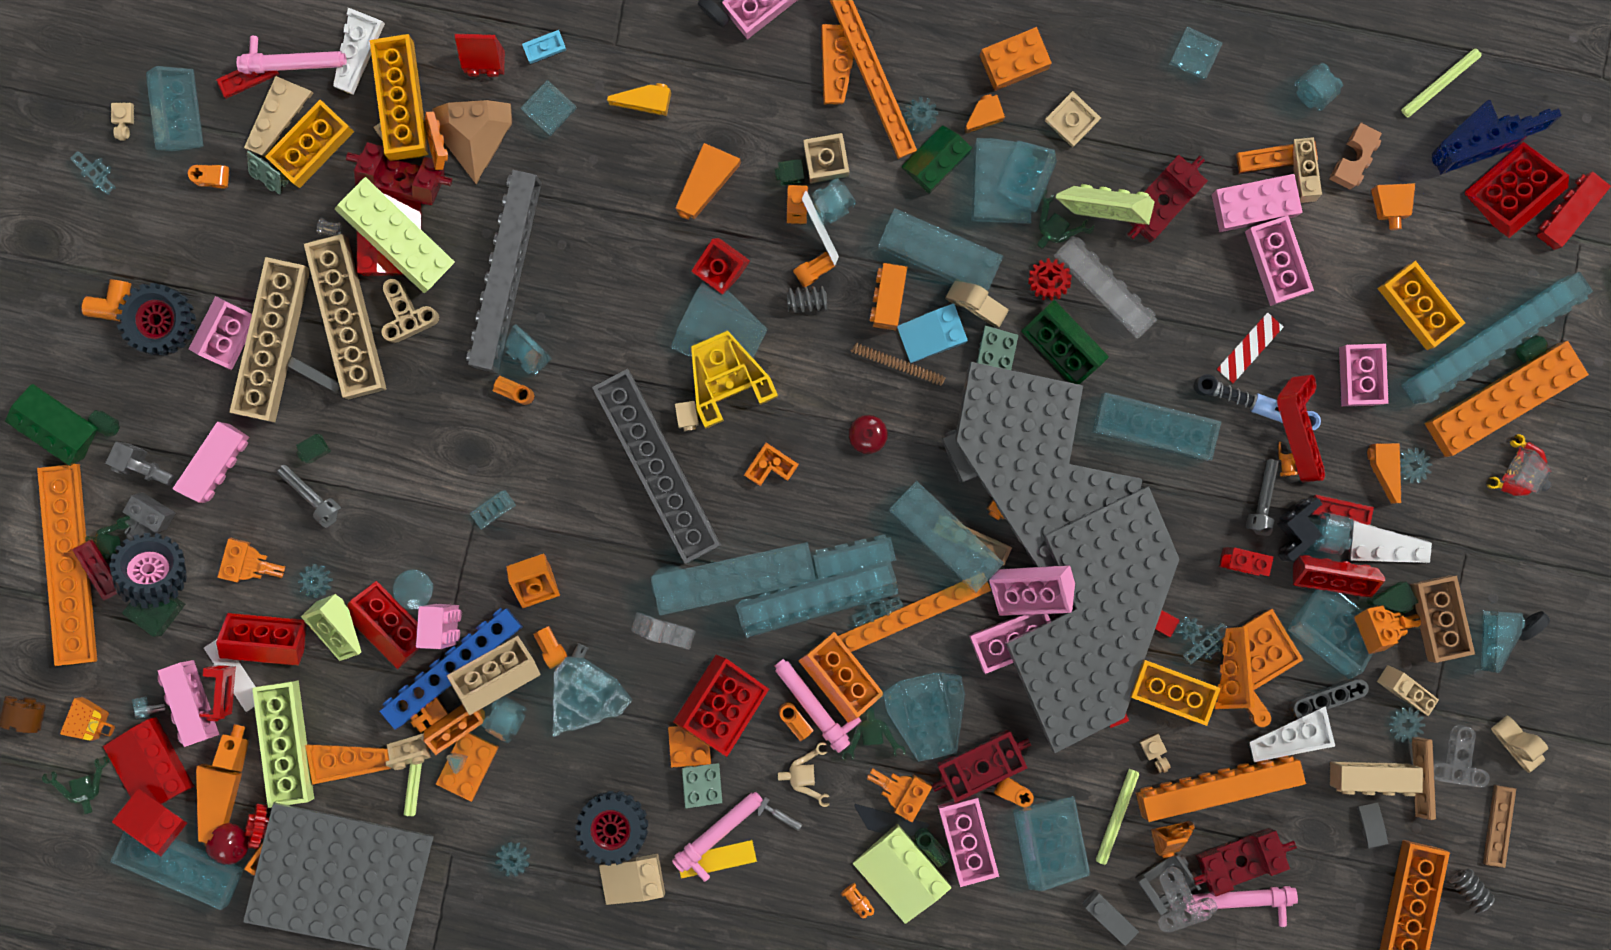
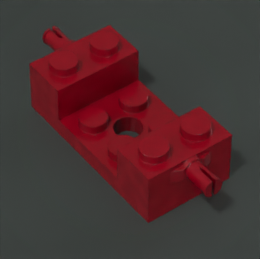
M368 142L360 155L350 152L346 155V161L357 163L354 169L355 186L366 177L383 194L432 206L441 185L450 187L452 185L453 179L445 177L444 168L443 170H435L432 158L424 157L421 166L398 160L390 161L384 154V146ZM400 177L404 178V180L402 181L395 180Z
M1178 155L1145 190L1144 193L1149 194L1154 201L1149 225L1128 222L1133 228L1127 235L1130 236L1135 231L1130 237L1131 239H1134L1140 233L1151 243L1208 182L1198 171V168L1205 162L1204 158L1197 164L1202 158L1198 156L1191 164ZM1161 195L1166 196L1168 204L1161 205L1158 202V197Z
M1007 729L991 737L990 741L959 756H951L937 763L942 780L931 784L934 792L945 787L951 793L955 803L1027 769L1028 767L1021 755V750L1031 746L1029 739L1027 738L1017 743L1011 732ZM979 762H987V771L979 772L977 770Z
M1267 828L1199 853L1196 857L1202 875L1193 877L1194 884L1197 886L1205 882L1209 893L1217 897L1233 891L1234 885L1264 874L1273 876L1287 871L1290 867L1286 859V852L1297 849L1296 843L1293 840L1282 844L1277 831ZM1243 855L1245 863L1242 866H1237L1236 858Z

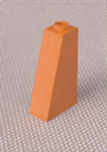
M704 143L676 205V211L679 212L678 215L687 220L690 217L695 219L740 166V158Z
M208 764L197 766L198 841L203 842L204 846L207 845L208 840L211 841L214 836L212 832L216 828L230 822L242 773Z

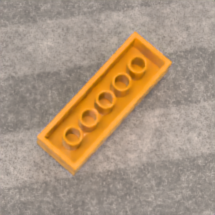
M409 34L370 40L384 154L390 161L429 155L413 40Z

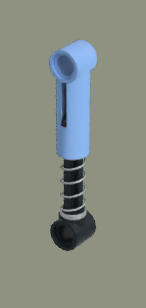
M1209 374L1200 376L1194 382V389L1199 395L1220 396V398L1229 399L1228 401L1232 400L1237 402V404L1240 403L1246 405L1245 407H1250V411L1283 423L1277 400L1259 393L1250 395L1247 391L1241 392L1239 388L1233 389L1230 385H1223L1222 382H1219L1214 376ZM1203 380L1209 382L1210 388L1208 390L1203 389L1201 385ZM1307 411L1309 418L1312 420V429L1316 430L1321 424L1320 416L1316 412Z

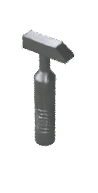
M764 798L761 806L758 808V816L761 815L765 808L777 819L797 831L800 830L802 826L800 822L778 809H772L767 806L770 799Z

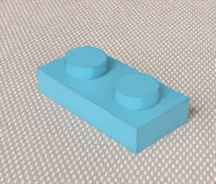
M559 30L522 44L530 64L566 51Z

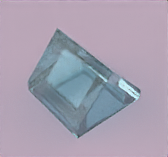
M457 753L447 755L446 758L455 774L462 771L468 756Z

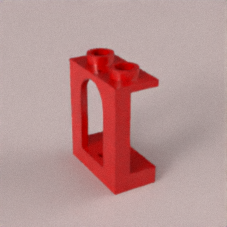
M1223 547L1219 567L1256 576H1269L1273 556L1234 547Z
M213 665L203 668V676L216 677L213 709L200 713L199 717H206L207 721H219V719H224L225 716L232 714L236 666ZM226 677H227L226 698H225V710H224L225 683H226Z

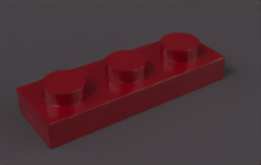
M90 539L74 547L72 551L103 601L116 595L110 567L94 541Z

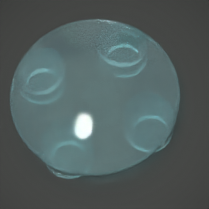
M407 570L401 573L393 585V594L396 601L407 609H419V606L426 605L433 593L432 581L425 573L419 570Z

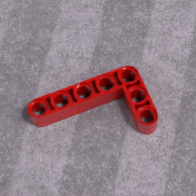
M1313 375L1292 377L1277 398L1279 412L1302 482L1323 481L1325 478V469L1306 409V403L1316 390V380Z

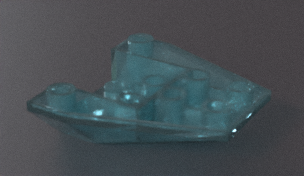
M703 280L677 329L671 348L692 357L691 346L729 331L749 355L754 358L768 329L728 290L722 295Z
M942 672L932 673L899 681L883 692L887 713L918 762L957 753L965 700L961 675Z

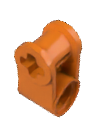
M193 165L188 170V177L201 187L228 188L229 167L222 165Z
M1010 778L1000 781L994 791L996 795L1021 807H1029L1034 800L1033 794L1029 789ZM1026 792L1029 799L1021 802L1019 795H1024Z

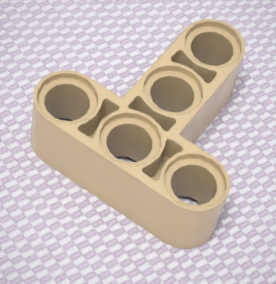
M389 279L384 283L383 291L396 317V320L383 326L382 336L384 339L397 343L438 323L439 314L433 308L425 306L417 310L414 309L403 284L395 279ZM398 285V291L391 294V286ZM405 302L406 309L399 312V304ZM429 311L432 312V319L425 321L424 315ZM414 320V327L408 330L406 327L407 322ZM395 328L397 334L395 337L390 338L389 331Z
M954 281L945 297L952 304L966 308L997 328L1001 326L1009 311L1006 307L989 297L987 290L976 284Z
M1505 716L1491 728L1505 748L1528 773L1545 761L1542 754L1548 750L1546 743L1537 735L1523 732L1511 717Z

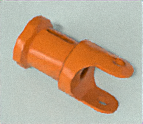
M1279 442L1278 454L1282 466L1280 476L1298 475L1293 454H1283L1281 442Z
M852 883L841 893L842 897L845 896L852 905L851 908L861 918L874 914V908L866 896H862L857 890L855 883Z

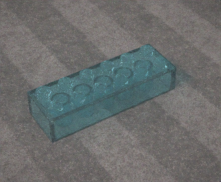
M894 208L878 244L879 249L952 281L976 284L987 291L1003 258V255Z
M1105 392L1101 394L1092 432L1203 461H1211L1221 421Z
M917 481L889 509V513L975 594L1004 564L1001 559Z
M125 831L111 859L113 864L219 910L229 905L244 871V868L235 864L222 865L208 856L207 852L177 839L172 842L160 857Z

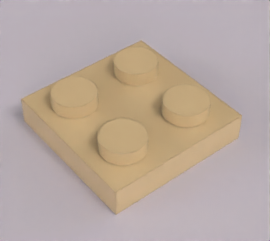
M1072 91L1045 119V122L1069 145L1074 147L1101 117Z

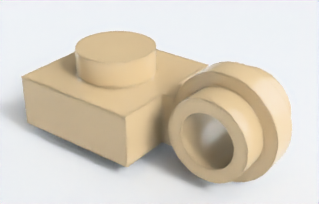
M111 103V123L119 124L117 127H114V137L120 141H124L130 136V131L126 124H134V105L132 103Z
M1156 733L1140 741L1149 761L1154 758L1157 759L1154 764L1158 772H1168V769L1171 768L1166 757L1161 758L1160 756L1166 753L1167 750L1159 734Z

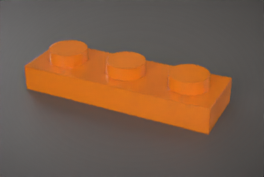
M426 112L424 121L426 137L435 170H443L444 163L448 160V152L443 147L444 138L439 132L440 123L439 120H436L434 112Z

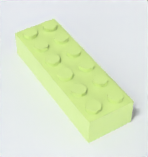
M366 177L335 208L346 221L423 293L428 291L455 263Z
M299 680L252 688L268 808H271L274 802L292 805L313 800L314 793L305 747L307 740Z

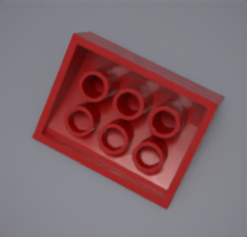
M1522 142L1465 192V195L1497 230L1510 238L1568 188L1569 174L1525 142Z
M384 194L421 229V203ZM357 231V273L362 276L404 275Z
M715 655L673 723L727 757L766 696L769 688L727 658Z
M157 717L147 719L103 746L130 797L140 789L162 805L194 787Z

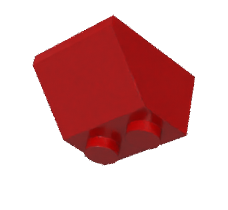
M715 238L711 240L691 272L723 295L741 276L750 260L720 238Z

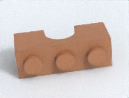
M1362 123L1358 124L1346 144L1355 149L1357 153L1356 161L1342 158L1337 162L1329 179L1348 189H1352L1356 185L1359 186L1364 178V175H1362L1364 168L1367 169L1373 158L1370 156L1373 150L1376 151L1380 146L1381 140L1379 138L1382 133Z

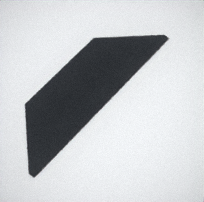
M859 804L854 805L867 829L874 832L886 834L898 824L911 837L929 827V824L917 820L911 822L899 815Z

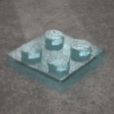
M1187 26L1169 64L1205 80L1223 43Z
M548 80L521 107V110L549 136L577 109Z

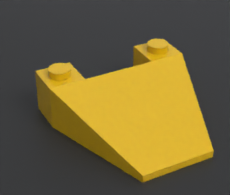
M729 331L691 346L696 406L705 428L724 421L716 404L717 402L746 389L753 388L760 405L778 397L771 378Z

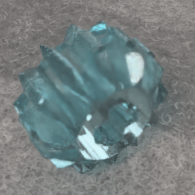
M919 97L918 103L913 99L911 100L912 106H906L909 112H906L904 116L909 118L907 120L908 125L914 123L913 130L920 126V131L922 132L924 131V125L931 129V123H936L937 119L935 116H938V111L934 110L936 108L935 104L929 106V98L925 103L922 97ZM918 111H921V113L925 112L924 118L917 116Z
M312 564V568L309 566L305 567L306 573L300 572L299 575L303 577V580H298V583L304 585L300 590H307L306 596L313 594L314 598H318L319 593L324 596L326 595L325 589L330 590L332 588L327 583L333 582V578H327L331 572H324L325 566L321 565L318 568L317 564ZM318 577V584H313L312 581L315 580L313 578Z
M512 842L508 843V848L503 845L501 847L502 852L496 854L497 857L501 858L496 861L497 865L502 864L499 871L502 872L506 869V876H509L512 871L513 876L516 877L518 871L524 873V867H528L530 864L526 861V859L530 858V854H524L527 850L526 847H523L522 850L519 849V842L515 845V848ZM511 856H513V858H517V861L515 863H513L512 860L509 861V858Z

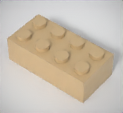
M516 636L448 674L447 677L467 713L471 715L541 674L534 659L520 638Z
M1330 762V786L1337 788V791L1343 794H1355V791L1365 795H1375V792H1380L1383 795L1393 796L1397 792L1403 793L1405 796H1415V793H1423V768L1405 763Z

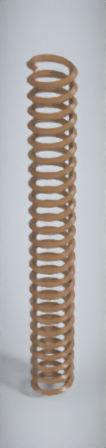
M858 343L851 350V353H858L859 356L862 353V357L866 354V358L869 357L870 360L873 358V361L877 358V363L879 361L881 364L884 362V365L888 363V367L892 363V368L895 366V369H898L899 367V371L903 368V372L906 370V373H909L910 371V375L914 372V376L917 375L918 378L920 375L921 379L925 376V381L929 377L928 381L932 380V383H934L936 380V385L940 381L939 385L941 386L945 380L943 375L939 377V373L937 375L935 372L932 374V371L928 373V369H921L920 366L917 369V365H910L909 362L906 364V361L902 364V359L900 361L898 358L895 360V357L891 359V355L889 357L887 354L884 356V353L880 355V351L874 350L873 352L872 348L869 351V347L865 350V346L862 347L860 344L858 347Z

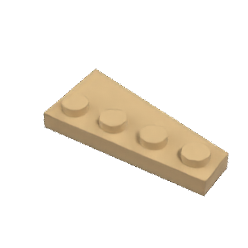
M275 76L244 148L265 157L279 139V135L289 126L292 118L297 112H300L303 104L308 98L310 99L313 92Z

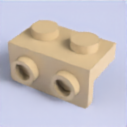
M424 733L387 744L389 761H386V766L394 770L406 768L405 765L411 763L413 765L421 764L425 759L431 758L429 747L424 742Z

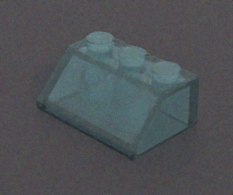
M1017 141L996 191L997 194L1018 208L1037 212L1057 163L1055 150Z

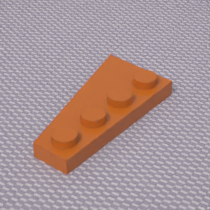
M822 24L823 103L844 104L854 56L841 25Z
M1248 627L1226 628L1222 652L1224 659L1220 667L1221 681L1218 684V687L1221 689L1218 695V702L1215 703V709L1254 708Z
M305 745L312 785L391 769V767L386 766V761H389L387 748Z

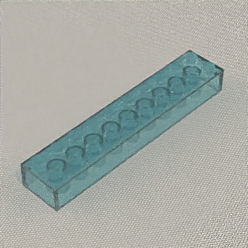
M1581 272L1563 277L1401 384L1414 404L1422 403L1423 405L1427 402L1435 401L1440 397L1438 394L1450 391L1456 387L1455 383L1470 378L1473 375L1472 372L1488 366V361L1500 358L1506 354L1505 350L1520 345L1522 339L1535 335L1539 332L1538 329L1540 327H1546L1553 323L1555 317L1562 316L1571 311L1572 306L1585 302L1589 299L1587 295L1592 293L1593 290Z

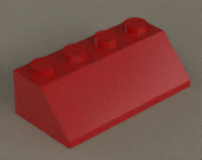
M1309 555L1299 556L1293 564L1294 586L1372 598L1385 582V577L1378 568L1365 564L1356 565L1347 561L1337 562L1328 558L1318 559L1312 558Z
M377 581L347 604L346 607L349 609L353 625L397 669L421 649L416 648L418 622Z
M227 613L216 641L219 658L299 665L304 652L307 623L300 619Z

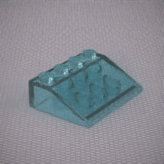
M976 138L974 143L972 221L1031 223L1033 144L1001 139Z
M1316 589L1296 614L1287 629L1349 680L1363 673L1373 653H1368L1354 618L1363 610L1342 593Z
M1074 797L1013 810L1030 890L1045 891L1090 876Z

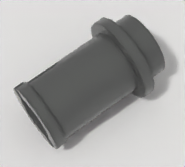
M577 643L571 658H568V665L579 669L580 666L582 667L581 663L589 648Z

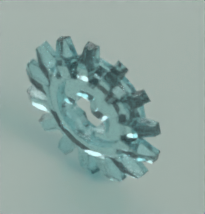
M1409 448V454L1402 452L1401 454L1404 458H1400V462H1402L1400 468H1402L1400 475L1405 474L1403 480L1406 481L1410 477V483H1413L1416 478L1417 482L1420 483L1421 476L1426 480L1425 472H1432L1427 469V466H1432V463L1426 462L1431 457H1423L1426 451L1423 450L1419 454V449L1415 448V453H1413L1411 448ZM1414 460H1417V464H1420V468H1416V470L1413 471V467H1410V463H1413Z
M1402 707V713L1396 710L1395 712L1398 716L1391 715L1390 717L1395 720L1394 723H1389V726H1394V729L1390 730V732H1397V735L1394 737L1396 739L1402 736L1401 742H1405L1406 738H1408L1409 743H1411L1412 736L1418 737L1417 732L1424 733L1419 729V727H1425V724H1420L1424 717L1417 718L1419 711L1417 710L1413 714L1412 707L1409 708V712L1406 711L1405 707ZM1406 719L1413 723V726L1409 727L1408 731H1406V727H1402V723H1406Z

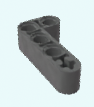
M1351 678L1297 697L1289 705L1293 720L1296 721L1325 706L1327 710L1364 697L1369 690L1368 684L1364 680ZM1356 684L1360 685V687L1357 688V691H1354V690H1350V691H1349V690H1348V689H1354V688H1356V687H1357ZM1340 689L1342 695L1339 699H1336L1334 694L1336 690ZM1322 696L1323 703L1317 706L1316 699ZM1303 702L1304 710L1299 713L1297 705Z

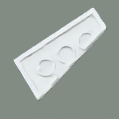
M348 8V20L344 26L345 36L340 48L341 53L346 54L347 63L343 67L336 69L333 86L354 95L371 56L370 40L379 38L385 23Z
M1352 520L1348 559L1355 561L1430 563L1432 543Z
M1326 706L1251 741L1250 746L1254 762L1334 747L1335 743Z

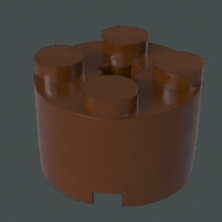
M5 696L0 714L1 728L9 730L11 726L16 729V732L37 733L41 731L46 709L45 703L36 702L37 699L24 697V700H17L18 698Z

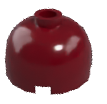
M874 415L858 417L849 429L851 445L863 454L878 452L884 447L888 439V430L885 423Z
M225 823L212 832L214 836L211 841H207L206 851L210 858L222 865H232L239 862L247 853L249 839L248 836H245V831L239 826Z

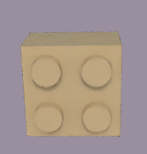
M842 133L803 140L810 183L849 177V167Z

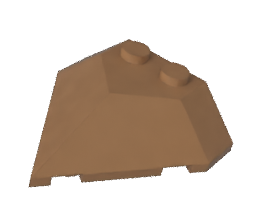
M484 100L446 103L433 108L432 112H434L436 120H439L440 123L439 132L440 135H443L444 143L477 185L481 174L487 168L505 133L512 125L511 104Z

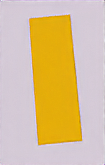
M752 840L710 849L698 861L707 873L757 862ZM692 868L688 871L680 872L681 879L698 875Z

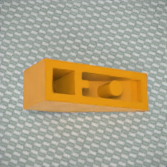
M656 83V86L647 85L610 95L607 101L609 105L667 116L671 90L665 84Z

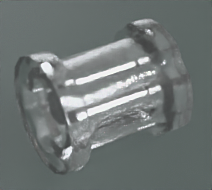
M320 218L316 233L320 236L324 234L331 237L340 235L342 224L340 222L332 223L326 221L325 218Z

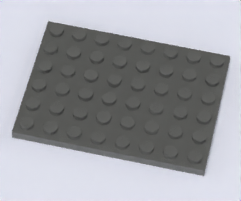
M274 802L243 922L381 950H405L434 835Z

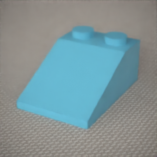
M954 304L927 313L897 327L910 363L960 346L968 341Z

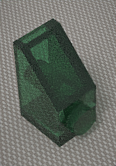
M1400 581L1368 599L1367 603L1376 607L1384 606L1387 610L1407 613L1414 609L1413 605L1417 604L1418 600L1408 583Z

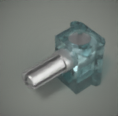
M147 697L132 699L135 719L149 717L151 713L165 710V708L151 710L164 707L165 705L148 706Z

